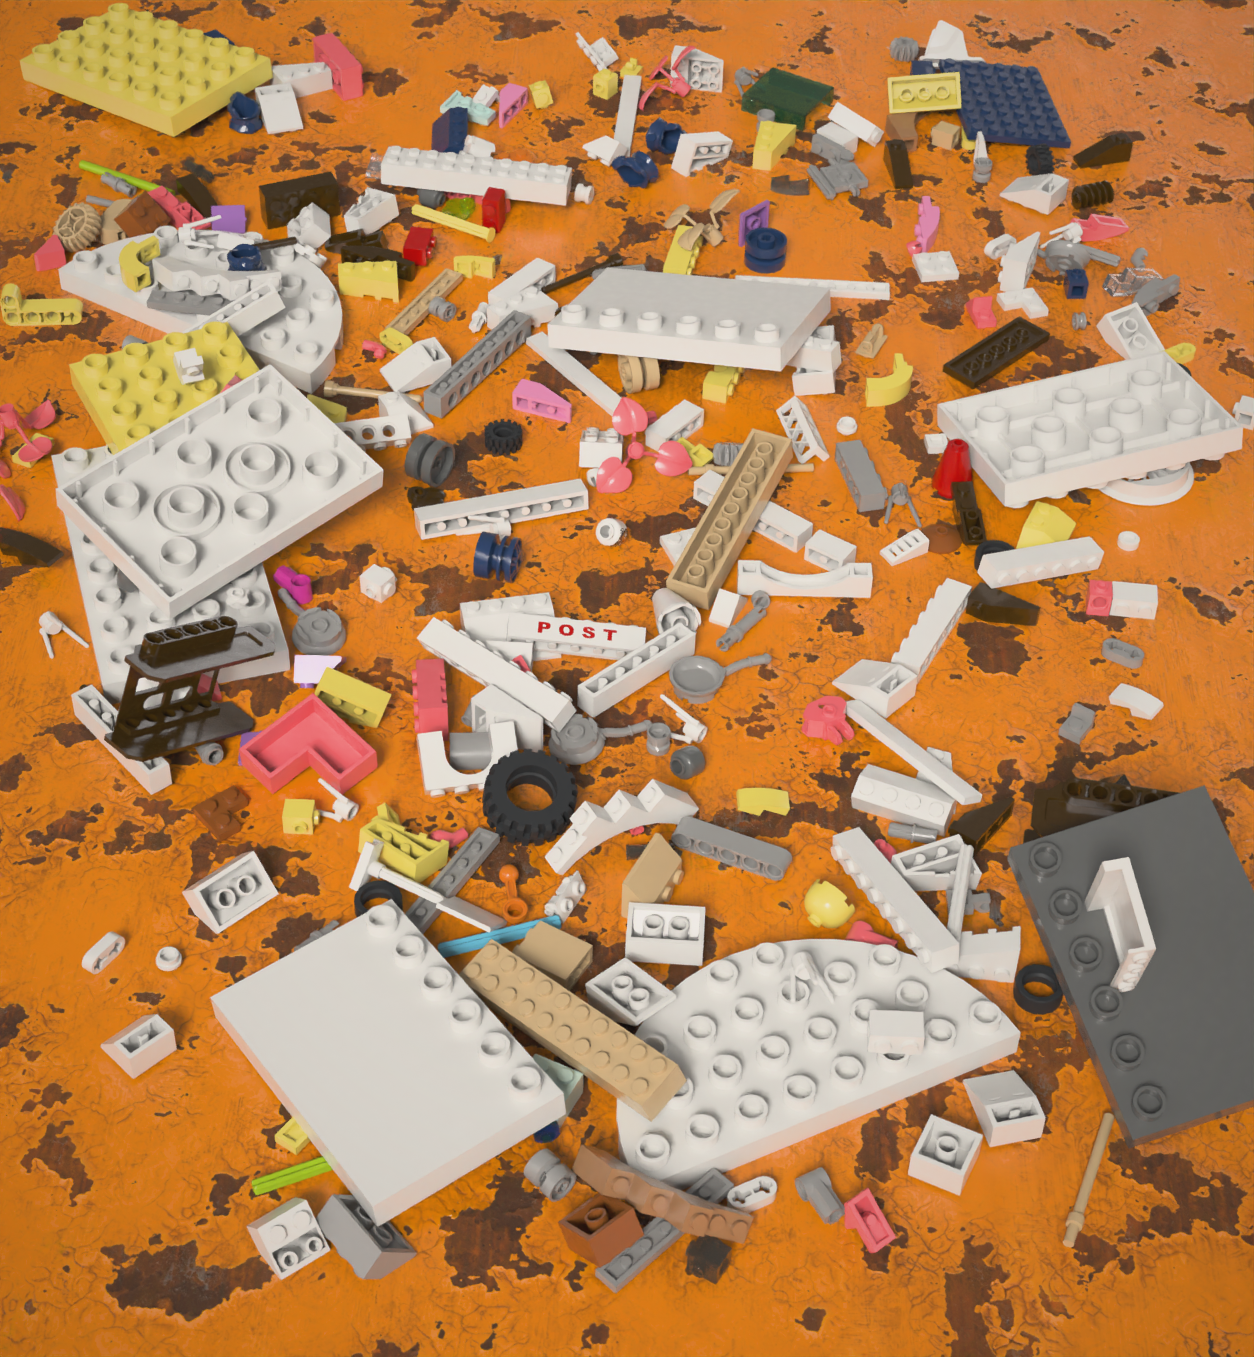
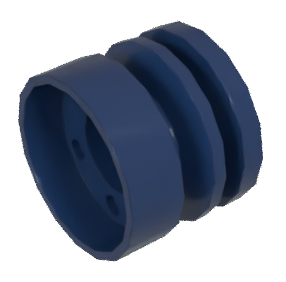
M483 531L480 534L475 549L473 563L475 577L491 579L496 570L497 581H503L505 578L506 582L514 583L522 562L521 538L513 537L511 540L510 536H504L500 544L499 534Z

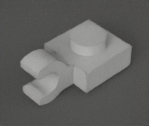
M953 889L946 890V904L948 915L950 912ZM968 889L964 915H973L974 909L980 913L990 912V894L980 893L972 895L971 889Z

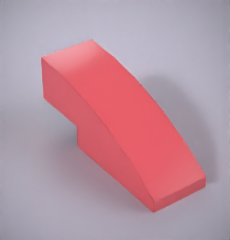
M1091 214L1088 220L1072 218L1071 220L1073 223H1078L1083 231V235L1080 236L1081 241L1103 240L1129 230L1126 223L1117 217Z

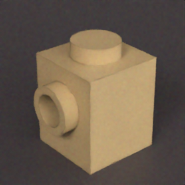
M941 121L931 131L932 144L951 151L959 143L961 127Z

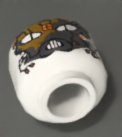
M603 519L596 527V537L605 546H620L627 538V527L619 519Z

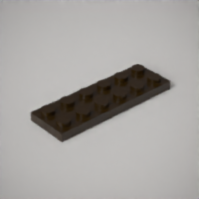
M1019 316L944 364L943 372L968 387L975 389L1048 341L1050 333Z

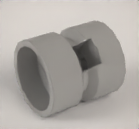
M542 1149L528 1161L524 1169V1176L536 1187H540V1191L551 1202L559 1201L565 1197L576 1182L577 1175L568 1166L561 1163V1160L549 1149Z

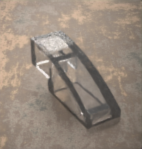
M1125 268L1122 274H1108L1102 288L1112 297H1124L1137 294L1146 283L1155 277L1161 281L1164 278L1154 269Z

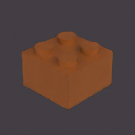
M146 190L131 200L113 219L129 238L154 233L157 228L166 226L171 221Z
M597 1193L558 1222L569 1249L599 1268L610 1263L614 1257L633 1246L637 1240L644 1236L633 1207L617 1198Z

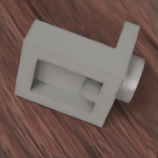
M1075 703L1072 706L1071 715L1059 728L1058 735L1080 744L1093 727L1095 712Z

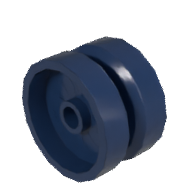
M765 227L751 230L745 239L744 263L746 267L754 272L765 274L781 270L785 266L787 238L785 234L779 230Z

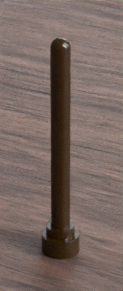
M618 253L609 255L605 262L542 287L541 292L548 294L591 276L592 272L597 269L623 266V260Z

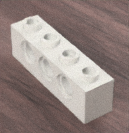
M407 414L334 423L341 431L350 436L352 441L364 452L366 449L372 448L376 451L384 450L387 446L394 445L395 448L407 446L411 441ZM391 430L394 435L386 437L383 431ZM366 432L371 433L373 438L366 440L362 437V434Z

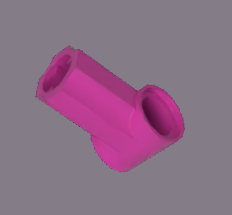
M284 565L277 568L276 573L273 575L274 581L291 593L293 600H296L297 604H306L312 600L313 595L309 576L297 574L291 568Z

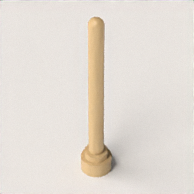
M326 380L324 385V397L343 394L378 399V396L388 393V391L339 386L335 381ZM403 393L418 403L422 402V396Z

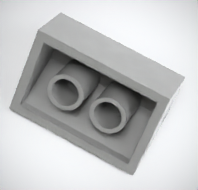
M332 1194L315 1218L323 1236L335 1245L337 1253L352 1265L354 1273L361 1279H382L414 1258L417 1254L390 1221L377 1227L353 1195Z

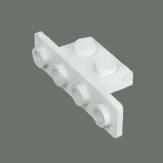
M576 33L578 46L581 50L583 49L586 56L590 58L599 71L607 69L608 65H611L618 59L615 51L603 37L589 46L580 33Z

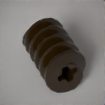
M1106 180L1076 186L1072 191V204L1076 210L1084 209L1087 205L1088 207H1093V205L1099 206L1100 203L1103 205L1107 202L1112 203L1114 200L1113 188Z

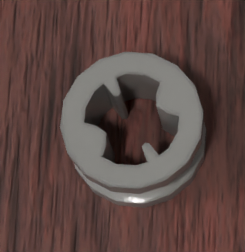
M1081 312L1079 315L1078 313H1073V330H1078V328L1085 330L1086 315L1084 312Z

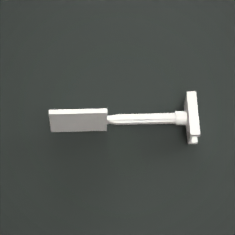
M374 839L373 843L365 842L349 888L357 891L361 886L370 882L372 876L378 879L382 878L431 902L437 903L436 908L487 932H492L506 926L507 921L458 897L445 898L439 892L387 869L384 864L378 862L384 842L378 839Z

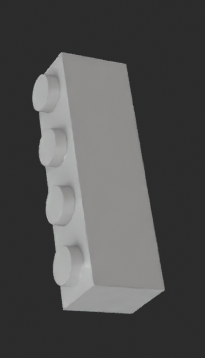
M861 440L836 443L835 461L859 512L884 509V503L888 497L887 489L881 484V477L875 471L874 462L870 461L867 448L863 447Z

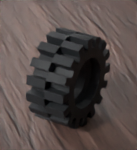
M1047 144L1030 146L1026 150L1027 154H1025L1027 160H1025V163L1028 164L1026 168L1027 170L1029 169L1028 173L1031 176L1053 173L1055 162L1052 159H1054V156L1051 155L1053 152L1049 150L1050 147Z
M501 419V422L494 420V424L490 422L485 427V447L489 452L492 451L493 454L499 452V455L503 456V453L510 455V452L514 454L516 450L519 451L521 449L522 429L520 425H517V422L511 423L509 419L507 422H504V419Z

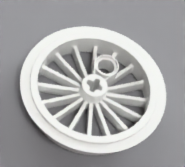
M1186 462L1183 468L1177 470L1162 468L1149 471L1139 481H1134V479H1129L1128 481L1123 479L1108 481V484L1103 488H1099V490L1114 499L1130 504L1162 505L1178 500L1191 489L1194 481V472L1190 462Z

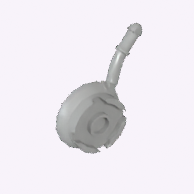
M1067 240L1051 241L1047 244L1045 251L1041 249L1037 251L1039 257L1046 259V266L1053 272H1055V269L1060 271L1059 275L1065 276L1066 270H1083L1091 259L1090 254L1084 247Z
M281 588L278 590L279 598L283 600L288 609L298 616V622L292 630V641L300 652L306 655L328 656L342 648L346 641V631L339 616L330 609L322 611L320 607L305 611L297 604L296 600H293L286 589Z
M766 653L754 657L748 656L746 659L736 661L723 668L710 658L688 656L679 659L672 665L669 671L670 682L673 685L674 693L679 699H688V703L703 704L711 701L714 695L718 693L725 676H729L746 667L751 668L761 664L767 665L771 662L772 657Z
M573 714L560 732L552 728L549 751L558 757V761L565 764L577 765L587 763L595 759L602 752L606 737L633 736L634 734L646 731L653 723L650 720H644V722L631 726L628 725L624 728L602 729L597 727V723L592 718L588 717L586 719L581 714Z

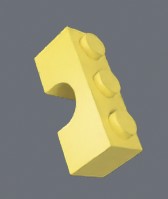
M714 365V372L709 371L703 382L702 399L726 404L729 396H733L735 384L738 385L740 373H744L745 368Z

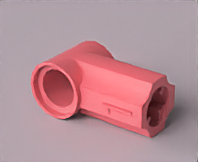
M863 921L854 922L845 938L848 941L865 942L874 945L887 944L896 949L899 942L875 933L873 928Z

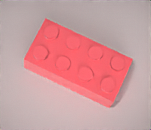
M333 33L313 37L315 63L325 62L331 69L333 90L343 101L363 96L362 64L355 59L354 55L348 51L347 47Z

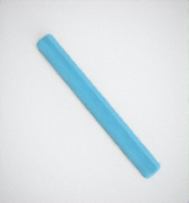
M553 915L496 929L492 932H483L439 943L438 952L443 958L482 949L491 939L499 944L523 939L528 930L534 928L539 921L561 929V920L558 915Z

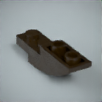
M372 246L341 247L342 263L396 261L398 278L409 282L415 279V262L403 259L401 252Z
M951 482L952 511L960 538L964 545H980L987 541L981 509H978L973 482Z

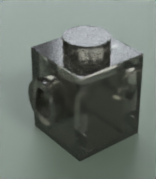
M709 1235L699 1236L696 1241L692 1240L686 1249L687 1269L694 1276L704 1278L716 1285L731 1264L732 1248L723 1244L717 1237H710Z

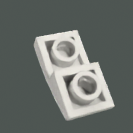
M1123 683L1109 696L1110 704L1130 708L1132 716L1152 720L1164 707L1163 702L1151 694Z

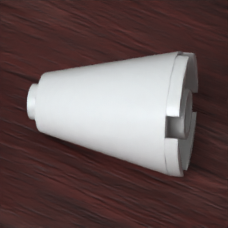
M668 588L657 590L652 597L658 633L662 634L680 622L696 634L695 630L701 624V616L697 608Z

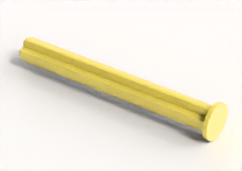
M418 204L412 207L413 215L486 239L489 243L495 237L496 232L492 227L486 228Z

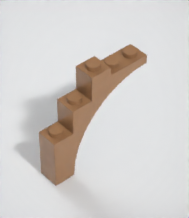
M934 111L887 115L885 131L891 140H903L907 152L916 151L918 134L915 126L925 116Z
M581 1144L572 1168L575 1174L600 1194L625 1200L640 1213L664 1218L681 1232L701 1237L709 1235L744 1244L754 1218L748 1213L704 1200L662 1183L628 1166L602 1149Z

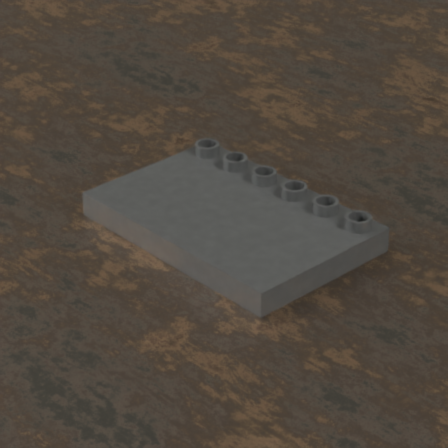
M1205 785L1011 847L1007 860L1128 1149L1254 1107V891ZM1129 857L1156 950L1135 988L1127 992H1119L1118 989L1110 986L1120 964L1104 909L1087 911L1085 899L1103 861Z

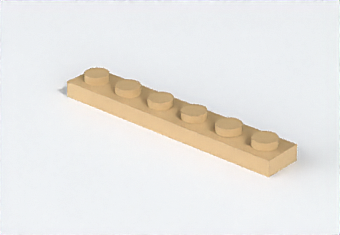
M446 268L385 329L391 327L407 336L430 313L429 304L433 298L440 296L444 299L463 280V274Z

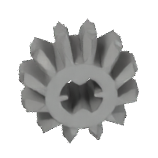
M900 36L891 41L890 54L891 58H894L895 61L909 62L917 57L919 52L918 41L913 40V38H907V36Z
M716 443L713 450L714 463L721 466H731L744 443Z

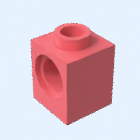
M1089 580L1086 595V614L1109 616L1113 597L1112 582Z

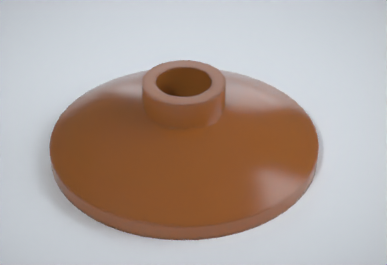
M931 524L921 530L929 539L928 551L948 554L958 550L962 544L959 532L949 525Z

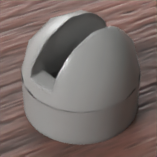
M759 590L753 593L751 602L754 607L756 605L763 606L761 610H764L770 605V598L767 593Z

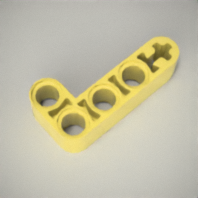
M9 283L2 288L0 305L3 320L10 326L74 325L81 321L83 304L78 299L22 300L21 291L17 285Z

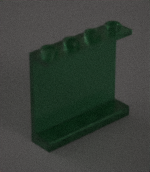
M772 67L742 95L741 110L757 115L759 110L769 109L775 113V122L796 125V129L804 131L806 116L820 103L829 106L833 103L834 87Z

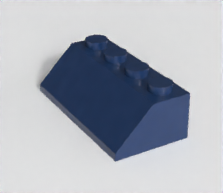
M449 108L432 123L431 150L441 153L454 152L456 154L463 151L465 147L464 142L468 135V108Z

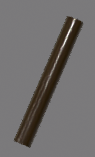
M294 236L251 245L254 247L258 246L259 250L262 251L297 244V239Z

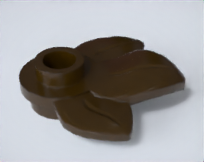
M414 486L409 488L407 492V498L413 511L414 508L444 503L442 499L446 497L443 491L432 487L423 489Z

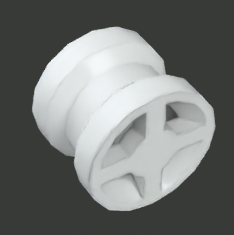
M579 183L575 189L574 200L575 202L584 201L590 205L594 197V186L589 185L586 187Z

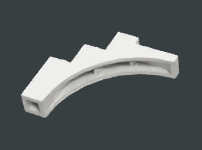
M171 256L153 259V278L172 292L192 289L200 296L221 294L232 301L268 280L276 291H281V271L278 269L228 271L190 265Z
M654 779L647 784L637 797L618 790L604 807L584 801L569 818L573 823L572 826L546 854L545 858L555 873L563 875L587 852L617 834L639 826L655 823L678 825L683 817H693L699 808L686 792Z

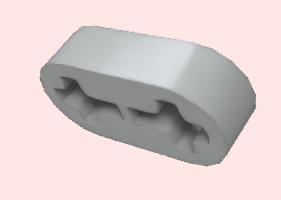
M1114 638L1106 639L1103 642L1101 654L1104 658L1132 669L1142 666L1144 652L1140 648Z

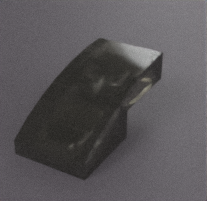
M785 175L771 177L770 188L771 191L780 194L803 196L809 195L810 183L809 179L791 181L790 176Z

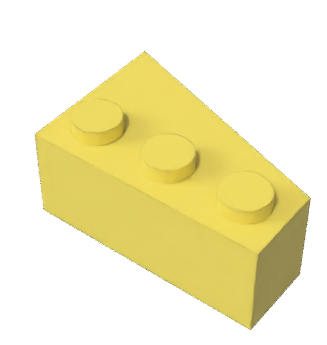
M761 121L754 146L752 169L771 171L780 161V157L788 152L790 146L795 144L796 125Z
M396 261L338 263L340 294L356 297L370 295L375 296L376 300H382V297L399 303Z
M326 667L314 693L338 717L349 719V723L374 728L378 727L392 695L329 667Z
M379 818L374 819L360 829L358 852L362 853L366 841L373 843L374 839H378L384 842L378 862L384 864L387 869L417 883H421L447 865L449 841L442 839L441 842L428 839L425 833L420 832L419 835L405 831L406 827Z

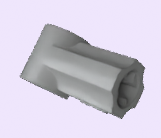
M817 1168L795 1179V1187L803 1201L811 1203L825 1224L829 1223L831 1225L845 1215V1207L832 1190L829 1176L823 1168Z

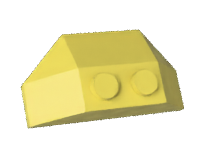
M1037 501L1023 526L1016 549L1069 540L1076 527V522L1058 507Z

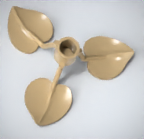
M738 189L726 190L710 204V215L714 225L710 223L707 225L703 223L697 224L686 215L690 207L684 204L677 207L664 223V227L671 229L682 218H685L694 226L687 229L679 237L678 244L681 248L691 251L694 242L700 234L704 236L711 246H716L722 241L723 235L718 230L720 226L716 222L714 213L719 212L740 191Z

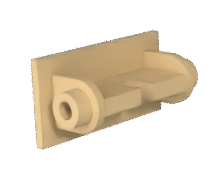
M882 324L873 325L872 331L868 332L855 351V354L874 359L888 336L883 335L884 329Z

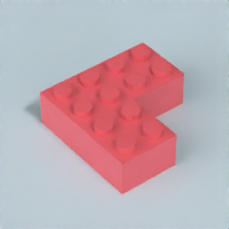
M313 693L239 748L242 765L272 794L307 767L311 766L333 788L343 795L378 767L376 751Z

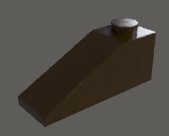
M1126 133L1109 135L1074 155L1073 160L1080 169L1130 161L1133 142Z
M899 139L885 141L883 160L894 188H913L909 158L904 141Z
M982 582L968 596L966 614L985 622L1036 626L1040 613L1039 606L999 589H991L989 585Z
M1009 797L964 813L958 821L954 820L948 829L950 837L959 834L964 844L971 845L974 848V858L1012 816L1015 799Z

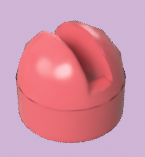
M915 240L907 243V249L911 257H913V254L921 253L922 247L918 248L921 244L919 241Z

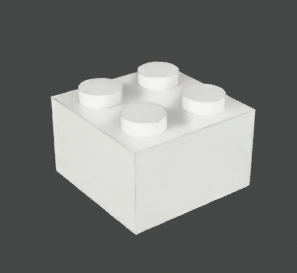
M931 1114L912 1152L908 1175L960 1196L979 1156L983 1135Z

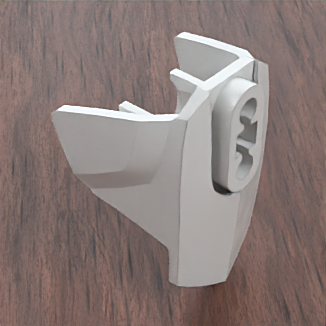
M942 20L938 22L936 29L932 30L925 55L920 56L918 61H932V66L936 69H939V59L946 60L951 58L960 62L962 60H969L972 63L985 62L982 57H968L963 32Z

